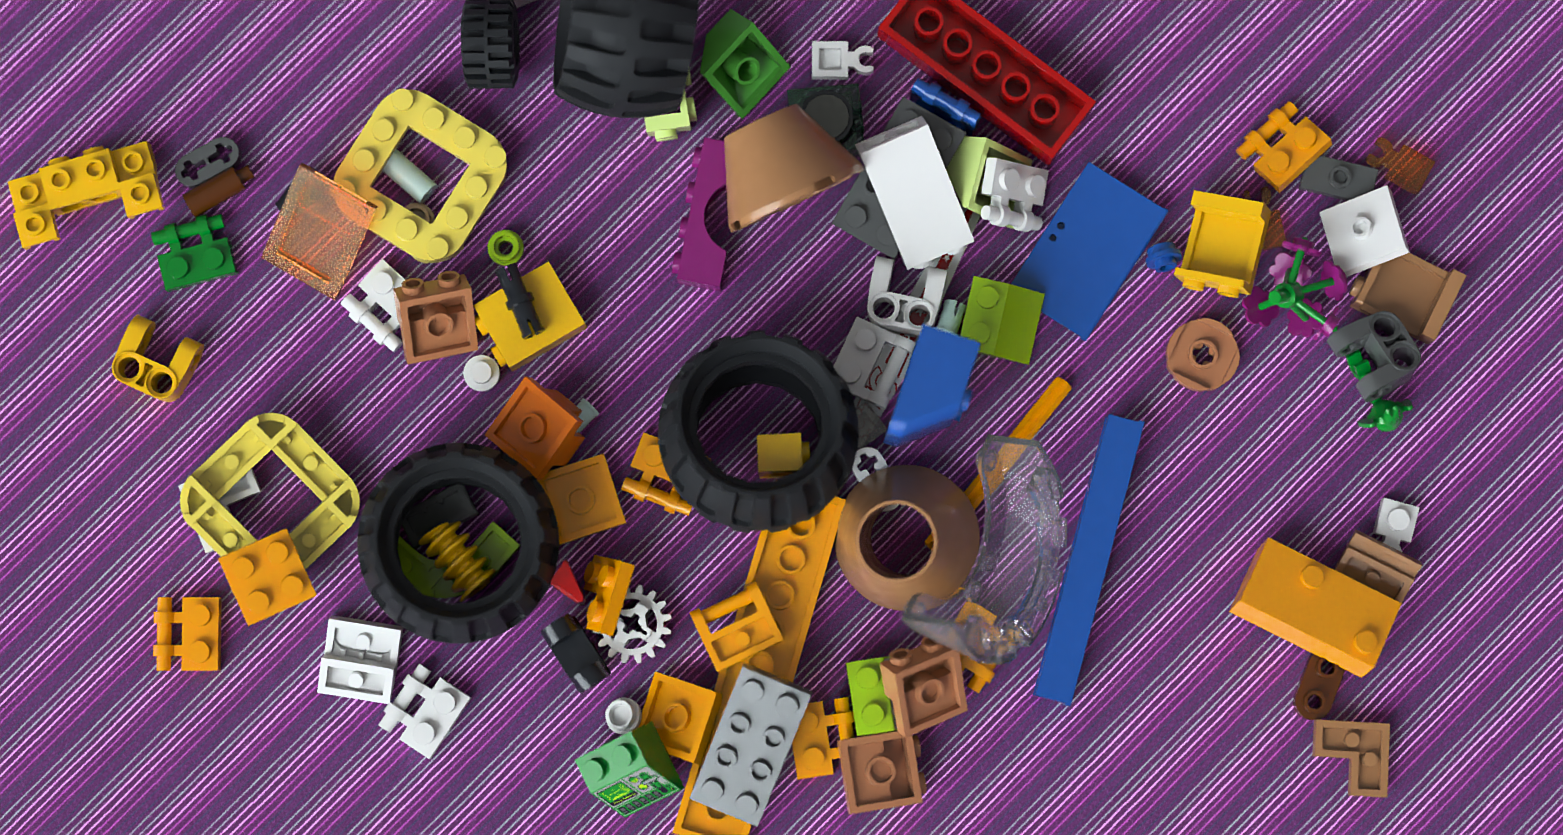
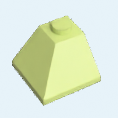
M965 136L946 171L962 207L981 215L983 206H990L991 196L981 194L987 158H999L1028 166L1032 165L1033 160L987 137ZM1009 200L1008 207L1013 211L1015 201ZM1012 225L1005 226L1007 228L1014 229Z

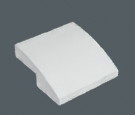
M331 615L328 621L325 653L321 658L317 693L385 704L391 702L403 627Z

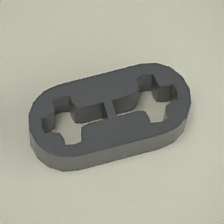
M228 137L216 138L180 158L175 166L176 178L184 186L193 189L232 166L236 169L242 161L241 149ZM224 146L227 150L233 149L229 154V162L225 163L222 159H218L211 163V160L220 155V147ZM192 163L194 166L200 167L206 163L207 166L197 171L198 178L196 180L189 176L184 177L189 172L187 168L189 164Z

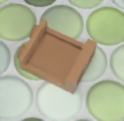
M1407 253L1367 269L1364 277L1358 275L1349 291V295L1354 297L1350 307L1368 316L1380 311H1389L1400 319L1411 337L1428 345L1436 340L1467 275L1455 269L1448 272L1411 253Z

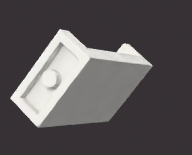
M922 116L855 144L907 270L928 267L934 262L935 258L944 254H958L964 251L968 244L975 242L929 126Z

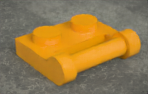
M756 580L747 584V589L703 610L697 608L689 612L717 672L784 641ZM754 602L758 612L711 634L708 623Z

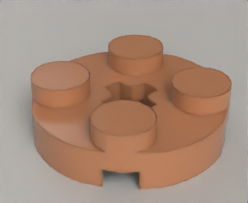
M1210 318L1189 321L1178 327L1171 335L1165 352L1168 372L1172 374L1173 378L1181 386L1198 392L1213 391L1228 382L1235 374L1240 360L1239 348H1237V343L1231 330L1223 323ZM1204 345L1209 348L1208 354L1212 356L1211 362L1204 361L1201 365L1196 362L1193 350L1194 348L1200 350Z

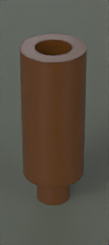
M248 165L237 171L232 166L182 194L192 214L197 217L246 189L244 183L255 178Z

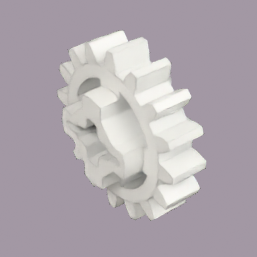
M638 585L635 593H631L628 587L624 601L635 599L640 600V602L637 603L635 608L621 609L620 614L630 618L635 617L636 614L639 615L638 623L647 632L646 635L634 630L627 634L625 632L627 625L620 617L617 622L618 632L614 639L609 635L593 631V633L602 634L604 637L599 641V647L607 645L611 647L608 653L610 658L614 657L618 652L622 653V663H627L630 655H634L637 664L642 663V654L647 653L653 659L656 657L653 650L656 645L661 648L666 647L664 641L661 640L662 634L670 635L672 633L670 629L664 627V622L671 620L672 615L662 614L661 612L667 603L661 601L656 604L654 599L657 592L654 590L647 596L643 595V585ZM651 609L654 611L657 619L656 632L648 626L647 616ZM642 638L647 642L646 645L640 648H625L630 640Z

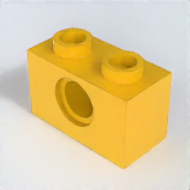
M801 433L757 435L758 473L760 479L788 476L797 472L810 459L809 442H802Z

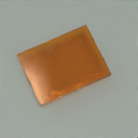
M301 163L296 171L261 258L331 299L336 300L339 297L378 206L306 164Z

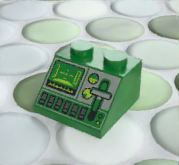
M653 722L638 727L575 759L590 793L624 818L684 789L683 783Z

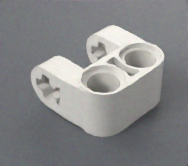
M876 256L867 306L870 322L888 331L919 336L922 326L914 325L910 321L909 316L913 311L922 309L930 316L929 321L925 325L934 327L943 299L948 270L934 267L929 268L922 299L889 292L895 260ZM881 302H887L893 306L894 312L888 318H879L874 314L875 306Z

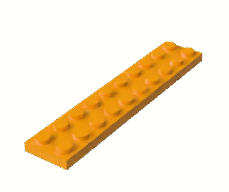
M834 497L817 515L807 521L794 524L786 530L770 533L769 530L760 532L744 590L747 589V584L756 580L784 641L719 671L714 691L722 693L723 697L701 764L692 763L672 833L677 835H749L751 824L689 798L743 664H749L793 683L846 499ZM754 602L737 610L734 623L758 612Z

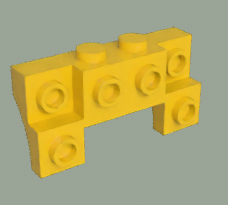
M144 141L113 151L109 148L104 149L103 146L88 148L82 152L83 156L69 159L67 156L54 158L48 161V166L39 168L38 173L7 181L16 213H13L22 248L27 250L31 249V246L44 242L61 240L55 214L60 216L121 197L127 217L130 219L146 212L165 209L158 181L157 164L151 144Z

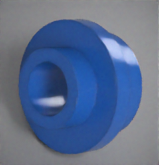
M1162 242L1151 246L1147 250L1148 257L1145 261L1149 269H1155L1156 272L1162 273L1174 269L1182 259V254L1173 242Z

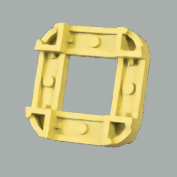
M402 88L385 97L373 112L336 171L333 181V194L341 211L351 221L354 220L413 256L419 262L426 264L439 263L456 257L462 251L463 245L500 186H503L507 175L506 153L501 143L486 130L429 95L417 90ZM411 129L469 164L432 224L372 188L402 138Z
M278 413L260 414L248 420L187 478L180 495L182 516L186 523L220 557L258 541L218 500L272 450L322 501L290 533L305 569H307L355 522L360 507L359 492L350 476L297 422L288 416Z

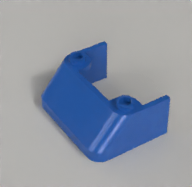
M923 324L883 443L899 447L948 428L954 420L960 421L963 411L966 412L973 392V390L966 387L981 344L980 342Z

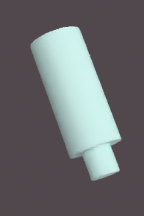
M395 149L382 170L419 204L427 201L438 186L397 149Z

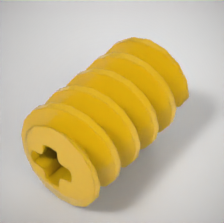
M460 521L453 523L445 522L425 534L418 543L420 545L431 543L426 550V555L428 557L439 555L434 566L437 569L448 567L443 574V578L446 581L456 579L451 590L454 593L465 591L460 598L462 603L486 587L496 571L494 568L485 571L481 569L487 560L485 556L477 559L472 557L479 547L477 544L465 547L464 544L470 537V534L457 535L455 533L462 524Z

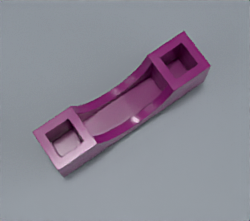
M704 137L702 147L696 146L694 151L692 168H697L698 171L696 181H689L685 203L691 204L689 218L682 216L679 238L684 239L682 253L675 252L672 273L678 274V284L721 292L728 257L727 251L710 238L706 230L705 220L711 203L717 196L726 191L724 141Z

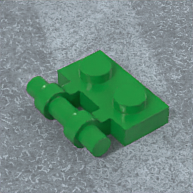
M204 214L195 218L196 221L177 225L174 222L164 225L162 230L151 232L155 246L169 243L171 252L157 256L167 292L238 274L230 239L226 237L215 240L214 230L225 228L222 214L211 217ZM200 234L202 244L183 248L181 239Z

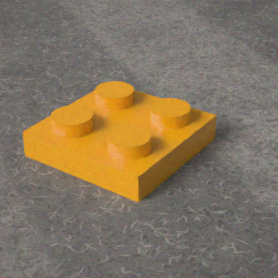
M604 453L548 471L543 480H537L546 492L555 512L559 531V546L627 524Z
M287 528L218 558L248 626L317 596Z
M655 671L638 727L653 722L669 755L700 765L723 694Z

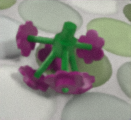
M1294 237L1292 243L1283 241L1282 247L1296 252V254L1292 256L1288 252H1280L1276 255L1275 263L1269 268V273L1275 276L1274 283L1276 288L1274 291L1263 292L1260 287L1253 286L1251 295L1242 299V305L1246 309V320L1250 324L1259 323L1262 327H1267L1271 324V320L1279 315L1278 306L1290 308L1291 310L1287 313V318L1290 321L1287 329L1291 335L1298 336L1302 334L1304 337L1309 338L1314 334V330H1319L1313 338L1315 341L1321 333L1328 337L1331 332L1338 330L1337 324L1341 319L1335 316L1340 308L1336 306L1327 319L1322 314V304L1319 302L1313 303L1309 299L1304 298L1305 293L1324 288L1328 298L1342 301L1343 293L1347 291L1345 272L1339 265H1334L1331 260H1326L1323 263L1324 271L1321 272V281L1302 286L1303 281L1309 279L1312 274V269L1308 264L1304 263L1303 256L1319 257L1322 252L1313 249L1315 243L1308 241L1306 237Z

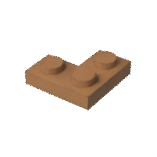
M1315 719L1312 756L1349 758V796L1387 798L1390 724Z

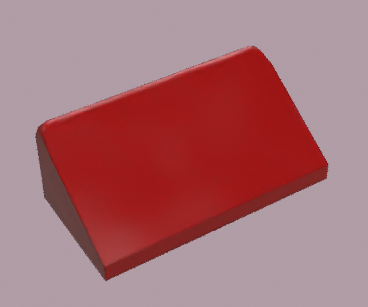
M565 559L551 578L550 584L578 605L584 606L587 602L570 563Z

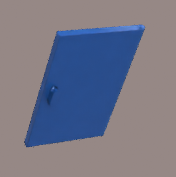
M1088 162L1011 284L1045 294L1041 312L1080 336L1083 341H1087L1169 211L1167 208H1162Z

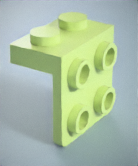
M690 69L688 72L686 86L692 85ZM685 88L680 103V112L644 118L648 136H655L657 142L678 139L677 132L691 130L690 122L697 121L694 98L686 97Z

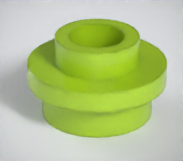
M511 230L496 232L488 242L487 248L490 258L501 266L517 263L524 252V244L521 237ZM505 242L511 243L513 246L511 253L507 255L500 253V246Z

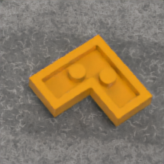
M594 555L593 560L589 562L584 572L585 585L583 589L596 593L595 600L590 603L586 617L588 623L586 629L613 636L635 565Z

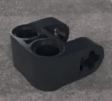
M566 614L541 631L548 646L580 694L585 693L612 674L575 616Z

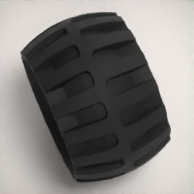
M560 0L553 67L554 94L581 109L610 117L643 118L677 110L688 79L698 20L699 0Z
M762 330L748 331L747 335L733 338L731 335L724 336L713 341L704 351L697 352L689 358L668 387L662 402L658 423V441L662 462L678 494L707 520L713 523L719 522L731 527L734 531L744 533L765 530L773 533L786 530L790 526L807 521L821 512L839 493L848 479L856 458L859 440L858 417L853 396L844 378L834 369L833 363L819 350L812 351L805 347L802 340L787 334L783 338L768 336ZM755 383L780 387L803 403L815 420L819 442L814 455L797 472L776 481L748 482L726 474L707 457L697 435L699 421L712 401L732 388Z
M470 443L441 444L425 448L406 457L392 467L375 486L365 504L360 519L357 542L358 558L363 578L371 595L381 609L397 624L429 640L453 644L473 643L493 638L510 630L524 620L542 600L550 586V580L554 576L559 554L558 524L552 504L543 487L519 462L498 450ZM456 484L480 487L503 500L517 519L521 551L512 574L495 592L474 602L445 603L423 595L409 582L402 571L397 550L401 524L412 506L435 489Z

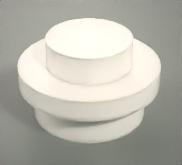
M477 355L466 363L463 376L470 388L484 392L492 389L498 383L500 369L491 357Z
M623 697L614 700L608 706L605 716L609 728L615 733L624 735L638 728L642 713L637 702Z

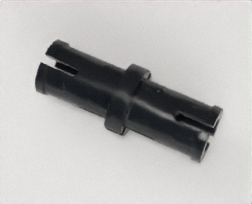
M513 263L507 265L512 280H509L504 267L495 271V274L507 297L506 307L508 311H513L522 333V338L529 339L532 338V332L528 322L531 323L536 336L544 332L545 329L532 304V301L535 300L532 292H527L518 270V265Z

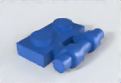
M917 78L911 89L912 92L909 100L967 132L966 135L972 136L980 122L981 113L970 108L971 103L961 98L958 101L941 91L942 87L934 82L929 84Z

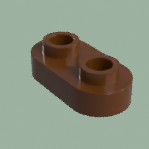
M1313 653L1306 662L1293 697V706L1296 713L1306 720L1322 719L1329 713L1345 671L1339 665L1331 663V673L1328 675L1324 674L1320 667L1322 662L1327 659ZM1311 695H1316L1319 698L1320 703L1316 709H1312L1308 705V698Z

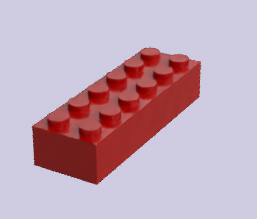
M899 0L878 27L877 37L957 98H962L971 103L970 107L981 113V116L1048 166H1050L1095 106L1096 101L962 0Z

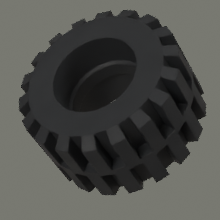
M466 0L463 5L461 16V56L464 79L469 89L514 88L519 76L520 41L517 7L513 0Z

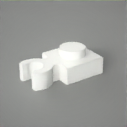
M812 41V80H848V69H854L860 75L873 74V66H863L859 62L861 56L873 55V47L861 46L854 52L848 51V41Z
M1382 498L1373 534L1382 536V543L1402 552L1399 546L1400 541L1411 543L1420 507Z

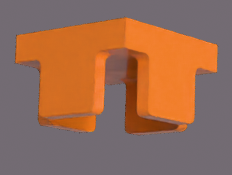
M525 376L489 427L485 436L508 456L523 465L537 480H543L552 466H566L584 441L585 437L576 432L583 423V420L578 417L582 410L558 390L544 388L532 377Z

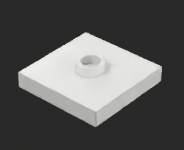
M1387 185L1319 212L1334 265H1339L1345 272L1346 277L1410 252L1392 191Z

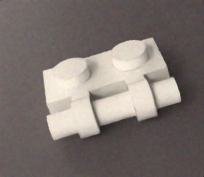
M987 158L981 194L991 196L990 206L985 205L981 209L982 219L989 220L992 225L999 227L1012 225L1015 230L1022 232L1040 230L1043 221L1041 217L1034 216L1031 211L1032 205L1043 206L1049 170L999 158ZM1009 200L1015 201L1013 211L1008 207Z
M381 259L358 284L368 294L366 298L359 302L352 294H348L342 300L341 305L350 312L349 317L357 324L361 322L374 334L373 339L379 345L385 344L392 352H396L403 343L394 334L400 328L397 320L393 288L402 287V282L405 279L386 261ZM378 304L392 316L384 324L371 313Z
M419 663L412 675L407 674L402 684L404 687L394 702H389L383 710L386 714L378 725L391 733L397 722H401L407 728L399 739L428 759H432L472 697L441 677L433 689L424 682L431 671ZM419 694L425 698V701L415 716H412L405 710L415 695Z

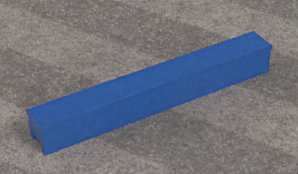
M1111 414L1105 417L1033 692L1034 696L1063 703L1062 705L1071 706L1144 421L1139 420L1137 422Z

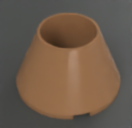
M798 104L790 105L758 119L724 138L728 226L730 231L733 233L772 214L807 200L853 177L854 174L864 171V167L857 158Z
M918 465L887 467L861 480L845 498L846 502L840 515L834 540L836 557L849 583L869 601L897 611L927 609L950 598L960 589L972 573L980 548L978 519L970 500L962 489L941 473ZM892 504H903L916 509L927 519L931 526L934 537L933 552L927 564L918 573L901 574L885 567L874 553L871 543V532L878 515Z

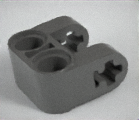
M1389 311L1376 312L1340 328L1327 339V343L1336 357L1346 356L1364 347L1377 367V370L1361 378L1355 386L1365 402L1374 401L1409 382L1421 361L1419 348L1400 319ZM1375 330L1384 331L1388 337L1378 335ZM1394 359L1404 361L1408 367L1398 365Z

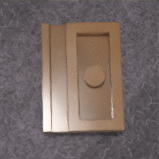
M1355 529L1334 570L1402 603L1414 582L1415 576L1422 567V562Z

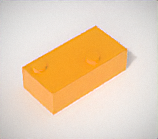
M1268 537L1257 549L1229 612L1362 678L1375 667L1402 603Z

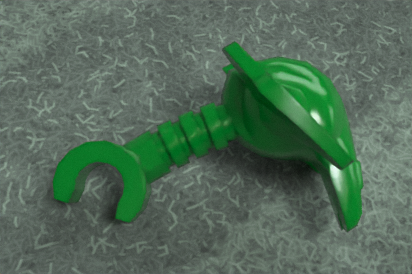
M1360 350L1346 355L1347 364L1356 379L1360 380L1372 372L1369 361L1367 359L1363 360ZM1382 396L1370 402L1373 404L1367 417L1357 421L1359 427L1372 428L1376 426L1382 432H1392L1403 421V412L1412 410L1413 405L1409 399L1394 402L1383 399Z

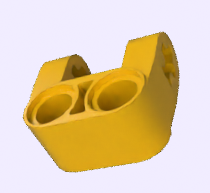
M137 314L131 320L120 342L112 363V373L121 383L160 401L173 402L180 398L191 380L202 357L204 344L185 337L178 346L169 367L161 365L143 356L154 333L155 322ZM137 360L139 372L133 378H127L124 371L125 366L129 362ZM170 375L172 378L170 390L166 393H159L157 390L159 379Z

